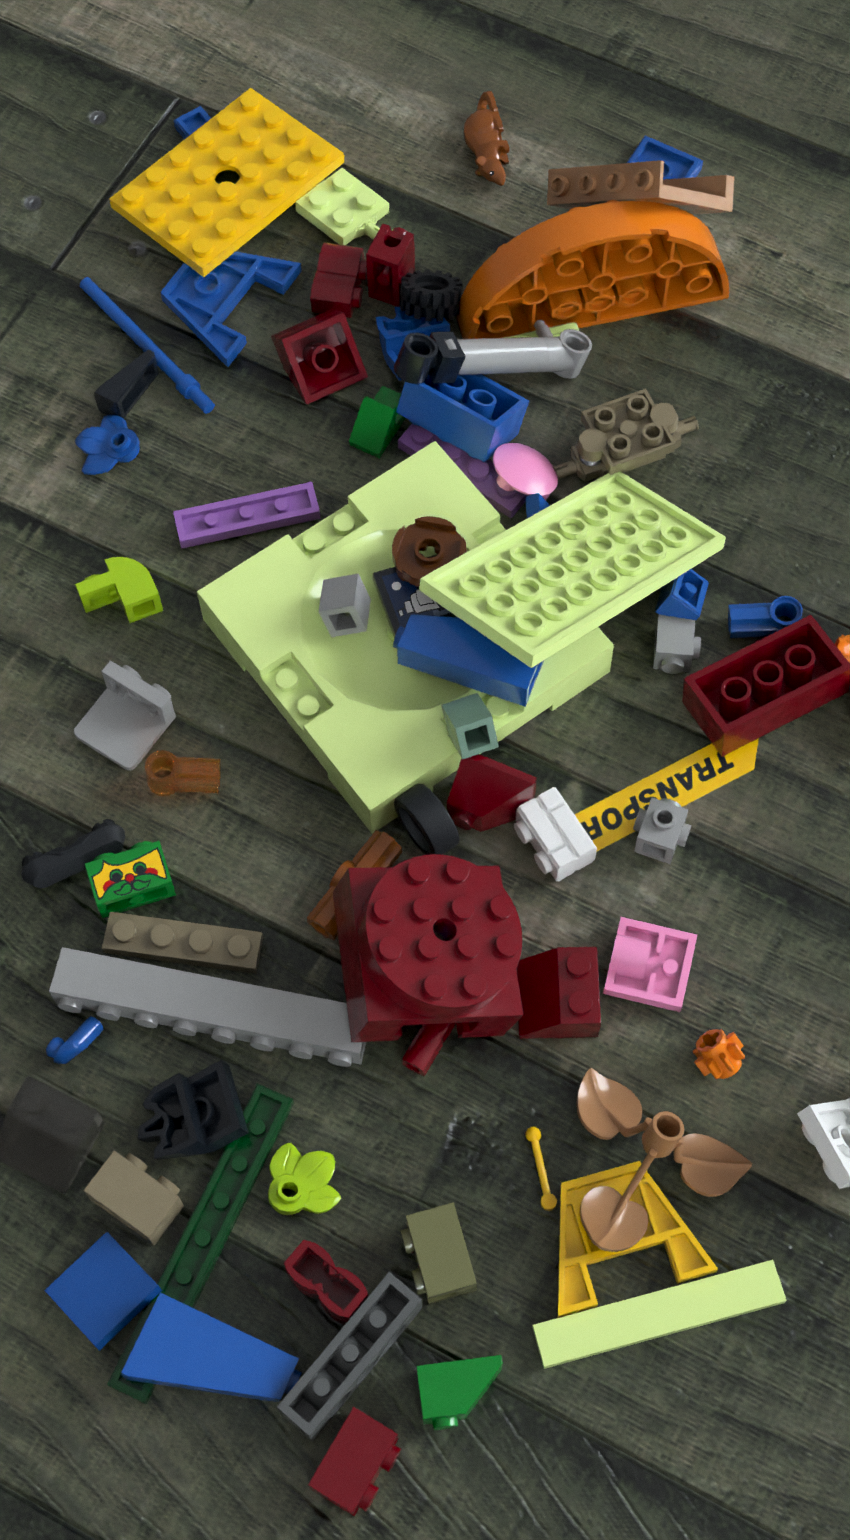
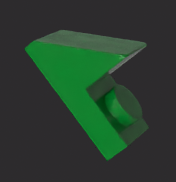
M382 385L374 399L365 396L349 439V445L380 459L406 419L396 413L401 393Z

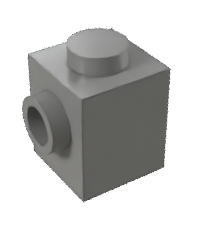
M359 573L323 580L318 612L331 637L367 631L371 599Z
M658 614L655 629L653 669H659L669 674L690 672L692 659H699L701 637H694L695 620Z

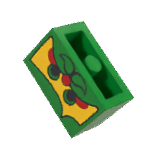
M150 841L139 842L133 845L130 850L117 854L104 853L95 857L93 861L85 863L96 905L102 918L109 917L110 912L121 913L176 896L160 841L153 843Z

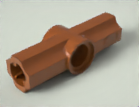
M375 830L353 860L345 861L338 868L331 879L330 889L318 902L313 911L310 912L307 917V923L323 937L334 941L338 936L333 891L347 869L392 867L402 854V847L384 831L379 832Z

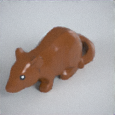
M486 91L480 97L477 110L467 118L464 124L463 135L466 145L476 156L475 163L478 165V169L475 171V174L503 186L506 174L501 162L509 164L507 156L509 145L507 140H502L501 132L504 129L492 91Z

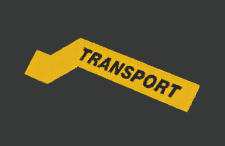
M758 739L723 757L711 743L574 815L597 847V851L635 832L633 827L640 808L648 809L651 798L658 800L671 799L683 807L754 770Z

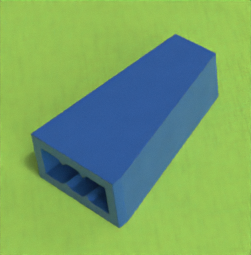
M410 615L406 627L400 626L393 642V648L397 649L398 664L525 707L544 662L542 661L530 668L463 620L456 617Z
M160 1292L121 1375L132 1381L279 1402L283 1393L288 1394L298 1382L302 1372L295 1369L299 1358Z

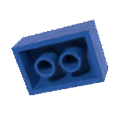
M482 374L458 375L455 383L434 384L428 375L423 383H404L396 413L407 418L412 424L421 426L437 435L440 440L460 448L470 457L486 462L493 456L499 446L509 443L518 435L529 400Z

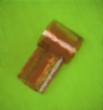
M165 750L156 751L146 759L147 784L150 791L156 795L169 796L176 791L219 793L221 759L176 757L171 752ZM162 769L172 772L169 776L163 778L154 775Z

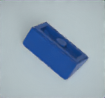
M692 569L688 570L662 586L654 612L665 616L697 620L701 614L709 584L708 581Z

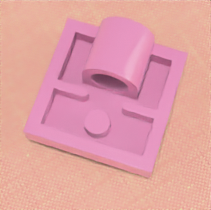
M621 917L603 994L681 1012L697 934Z

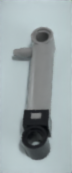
M537 320L534 324L538 337L457 339L454 332H431L430 336L422 333H410L404 339L394 364V371L399 378L411 384L423 383L428 375L433 384L455 383L458 375L554 372L558 376L571 379L579 375L592 349V343L587 335L574 329H566L561 332L560 336L554 337L543 320Z

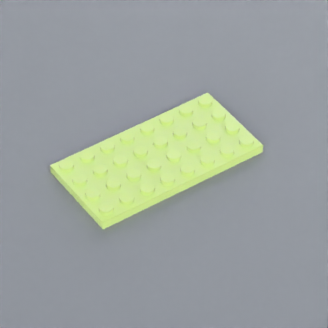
M621 471L611 475L607 473L420 579L419 591L532 668L722 550L726 537Z

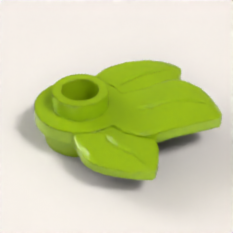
M286 1143L276 1151L269 1166L273 1181L269 1186L268 1200L278 1213L293 1215L301 1210L321 1214L331 1210L341 1200L340 1194L333 1187L327 1185L335 1170L333 1154L325 1151H313L301 1156L292 1143ZM291 1189L296 1192V1195L287 1197L282 1193V1190Z

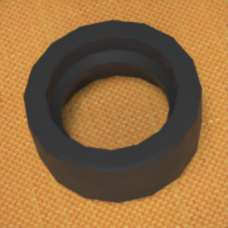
M416 784L395 798L394 807L400 822L416 846L425 855H443L458 845L460 838L452 818L440 800L424 784Z

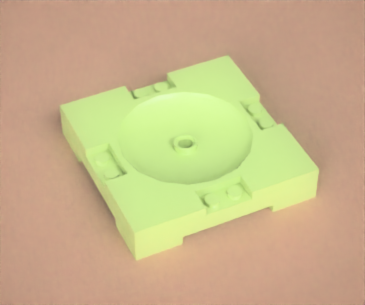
M436 441L348 495L347 505L293 539L289 534L285 535L197 591L203 620L243 671L247 670L325 768L328 772V779L372 834L375 830H379L398 817L394 807L395 798L416 784H424L433 792L434 785L458 770L461 756L448 736L442 704L478 693L493 717L497 741L499 742L546 709L555 710L608 674L611 668L614 644L599 627L544 660L526 707L398 664L397 649L393 648L394 636L373 582L374 572L395 567L392 559V544L398 530L404 525L406 528L414 524L415 519L420 517L433 516L443 518L456 526V531L461 537H464L466 552L506 531L500 523V514ZM428 546L426 551L419 552L424 557L437 555L432 546ZM359 573L371 599L367 631L331 637L318 612L323 580Z

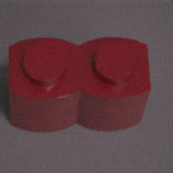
M323 243L310 295L312 312L322 314L334 309L344 312L345 317L352 318L354 308L361 307L363 288L359 286L361 280H367L366 259H364V248Z
M303 1240L284 1262L288 1276L294 1286L303 1294L319 1299L325 1312L332 1319L343 1325L349 1321L368 1298L367 1290L361 1280L350 1271L335 1267L331 1256L314 1242Z

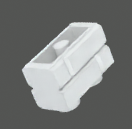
M552 787L538 795L537 798H533L517 808L516 823L514 824L515 831L524 844L530 841L537 852L534 854L535 861L544 874L550 872L554 879L559 882L595 860L597 847L556 787Z

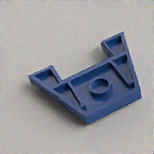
M234 252L205 277L183 263L160 293L162 301L229 367L247 342L246 336L223 325V322L255 281L284 295L302 272L301 263Z

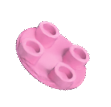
M505 443L495 450L493 464L498 473L496 482L503 490H516L525 495L539 493L546 500L557 487L558 477L552 467L553 465L537 450L519 443Z

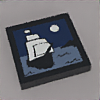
M395 567L373 573V582L394 638L400 626L406 627L410 615L458 618L419 591L418 586L401 580L397 576Z

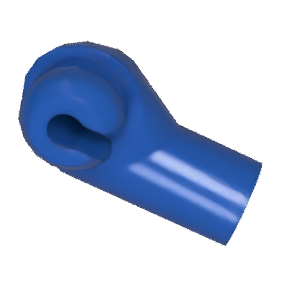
M92 1016L88 1017L65 1042L60 1037L53 1038L46 1047L47 1056L53 1058L54 1063L67 1064L89 1047L103 1031V1025L98 1019Z

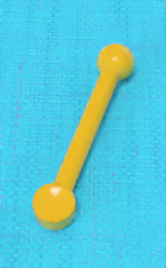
M530 1127L526 1130L525 1136L532 1145L543 1193L540 1204L544 1210L551 1211L556 1207L557 1199L550 1192L539 1144L541 1131L537 1127Z

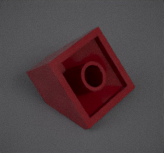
M480 754L463 760L461 758L447 800V812L454 824L465 830L473 828L483 832L516 820L517 808L535 798L537 777Z

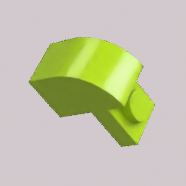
M112 557L104 559L108 572L88 576L82 582L75 584L86 613L119 600L129 623L163 611L159 592L151 574L144 565L131 558Z

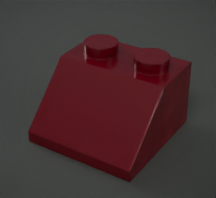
M331 309L271 336L282 366L305 404L314 402L368 377L344 312Z
M557 947L519 960L517 978L523 1009V1016L518 1020L519 1039L588 1038L599 1036L601 1010L597 947Z

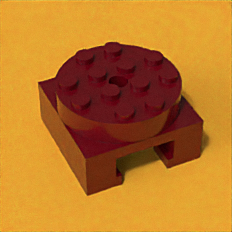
M430 854L407 859L394 867L347 869L333 891V900L351 1042L395 1041L402 1036L401 1027L403 1025L456 1023L458 1038L504 1036L523 1016L516 971L522 951V927L517 910L503 888L500 866H477L454 856ZM434 932L440 933L445 938V941L437 938Z

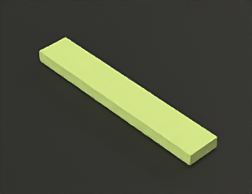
M770 1260L534 1324L532 1329L543 1369L783 1304L787 1300L774 1261Z

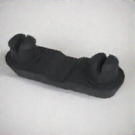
M111 819L103 820L102 824L98 822L93 826L92 832L79 837L68 846L57 847L46 853L35 851L32 856H25L22 860V878L26 883L34 887L46 888L69 876L75 875L85 870V863L93 861L98 855L120 853L126 837L125 831Z

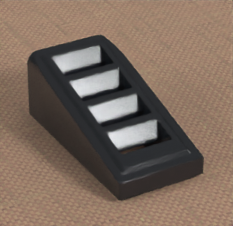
M148 349L94 392L97 407L101 413L117 415L123 419L127 416L159 374L153 351Z

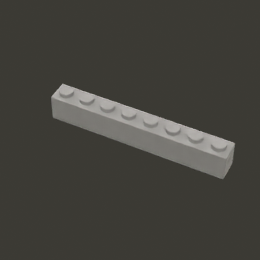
M64 947L61 949L49 990L58 1007L67 1012L80 1013L82 1009L95 1011L97 1016L107 1020L117 1021L120 1017L135 1019L134 1022L147 1028H157L158 1024L173 1027V1031L182 1035L195 1036L196 1032L210 1034L212 1039L222 1043L232 1044L235 1040L250 1042L251 1047L262 1051H273V1048L276 1047L289 1050L290 1055L302 1059H311L313 1055L326 1057L328 1062L342 1067H349L351 1063L362 1064L366 1042H351L347 1004L343 1002Z

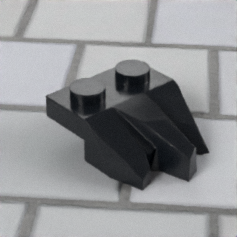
M219 1060L189 1078L178 1073L154 1086L142 1105L145 1109L154 1111L155 1115L139 1126L138 1140L147 1143L161 1140L154 1149V1159L162 1160L214 1152L248 1134L230 1065L223 1060Z

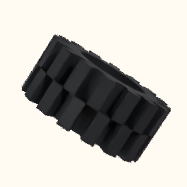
M425 269L424 273L420 270H415L414 274L409 272L401 280L400 309L402 312L405 311V314L408 316L414 315V318L418 320L421 317L426 318L425 321H431L432 318H436L437 321H443V317L447 320L453 319V316L459 315L462 281L459 282L460 279L458 277L452 278L450 273L443 275L442 271L436 270V273L431 272V269Z

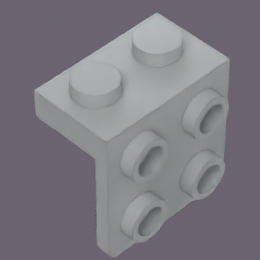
M110 660L101 671L107 689L74 728V734L82 743L125 770L131 771L138 766L175 719L176 715L171 695L165 688L156 683L151 686L143 681L138 672L130 666L123 665V667H120Z

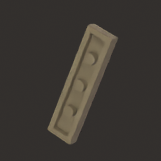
M110 912L102 949L104 953L257 974L263 933Z

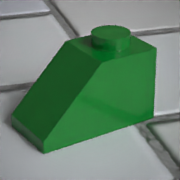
M502 1355L416 1366L423 1424L432 1423L433 1430L458 1427V1420L467 1418L501 1372L503 1365Z

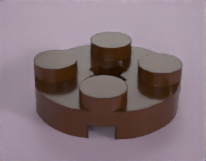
M433 516L417 518L414 524L406 528L404 525L396 533L392 544V559L397 576L401 580L418 587L422 577L466 553L465 539L456 531V526L446 519ZM428 546H432L438 555L426 558L419 552L426 551Z

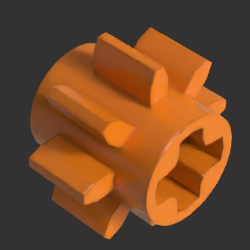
M722 1029L709 1030L701 1035L696 1042L697 1049H694L693 1053L697 1059L694 1063L703 1076L712 1073L715 1079L729 1078L738 1072L742 1065L741 1060L745 1058L741 1051L743 1044L734 1032L726 1036Z

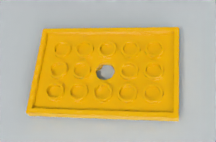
M249 88L109 198L112 209L201 276L205 277L291 207L297 200L344 163V153L261 94ZM226 170L235 171L240 175V179L235 184L229 181L218 184L215 181V177L220 172Z

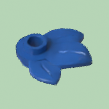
M117 415L104 416L100 427L86 428L75 439L79 449L88 454L81 470L83 474L87 475L108 472L117 462H130L136 458L140 450L138 436L134 431L128 429L127 422Z

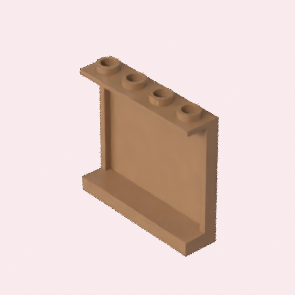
M662 160L549 169L547 205L572 209L574 207L602 204L609 200L649 201L675 206L692 215L732 212L734 176L719 175L663 180L664 161Z

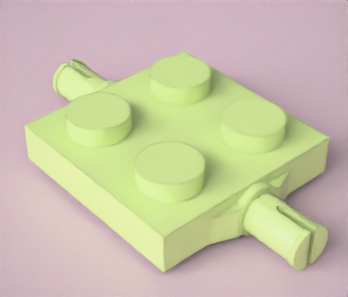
M341 168L297 200L296 212L339 245H347L353 239L363 235H367L374 240L380 229L376 226V223L389 213V202L344 168Z

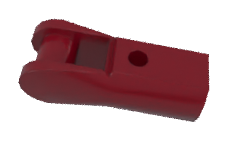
M456 1023L423 1024L402 1058L403 1065L414 1073L425 1076Z

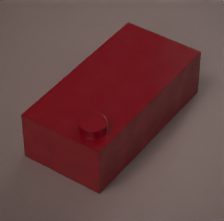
M809 615L685 677L682 703L723 757L848 693L850 687V663L813 616Z

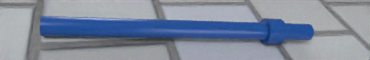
M89 277L84 278L80 282V288L144 352L148 349L154 352L157 366L176 384V390L185 399H191L205 414L210 413L214 409L215 404L200 389L199 382L192 375L185 374Z

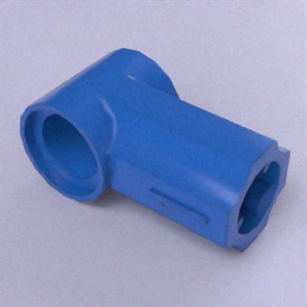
M791 596L778 597L772 603L728 605V631L730 638L769 636L801 620L803 613L802 605ZM787 616L791 618L792 621L784 622L779 620L777 617Z

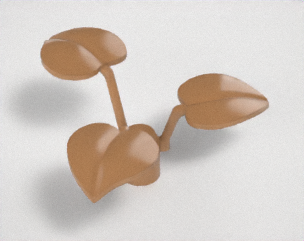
M590 1068L583 1077L577 1093V1113L582 1125L591 1134L603 1140H610L619 1132L624 1137H630L645 1131L642 1135V1144L647 1155L623 1196L614 1188L599 1186L587 1192L582 1199L579 1211L582 1225L591 1242L599 1249L609 1252L624 1251L633 1247L644 1236L648 1226L647 1211L643 1206L629 1199L654 1158L666 1157L673 1151L674 1161L682 1164L680 1175L684 1183L696 1193L708 1197H716L728 1192L752 1167V1163L746 1157L712 1137L696 1133L683 1136L684 1124L677 1115L671 1112H659L653 1119L646 1118L643 1123L639 1124L642 1118V1106L632 1091L622 1084L602 1076L593 1068Z

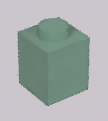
M478 693L441 705L448 736L462 760L499 747L493 717Z

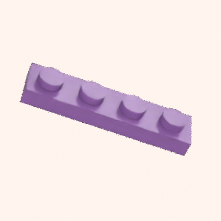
M411 424L398 439V448L410 456L436 441L496 510L509 518L516 514L526 502V496H529L516 490H503L496 482L498 473L493 462L490 460L482 462L479 459H474L465 451L451 443L440 440L437 435L421 426Z
M312 482L173 511L181 549L321 519Z

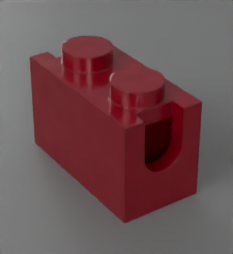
M382 223L366 253L369 297L400 307L402 277H406V274L409 272L414 274L415 271L413 233L407 232L400 227H395L391 231L389 225Z
M353 1407L310 1480L309 1488L354 1517L359 1508L366 1512L378 1493L379 1488L373 1484L382 1469L389 1472L401 1452V1448L396 1446L399 1440L398 1434Z

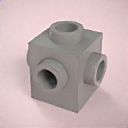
M651 798L647 810L640 808L633 830L639 832L634 852L671 864L677 845L685 847L692 825L685 823L688 809L682 808L679 803L671 799L658 800Z

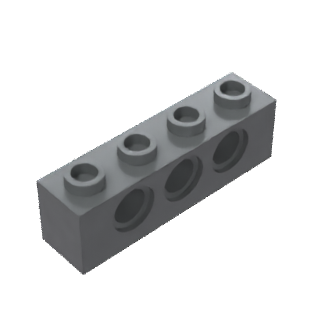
M388 1272L279 1403L277 1409L280 1414L313 1442L421 1311L422 1299L392 1273Z

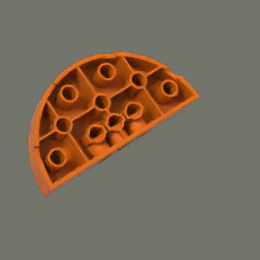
M609 200L602 204L574 207L566 213L537 224L506 244L499 246L496 252L475 272L467 284L460 299L457 321L463 339L504 338L535 331L534 324L537 320H543L548 327L575 322L578 328H584L728 299L729 280L714 237L700 219L685 210L664 203Z

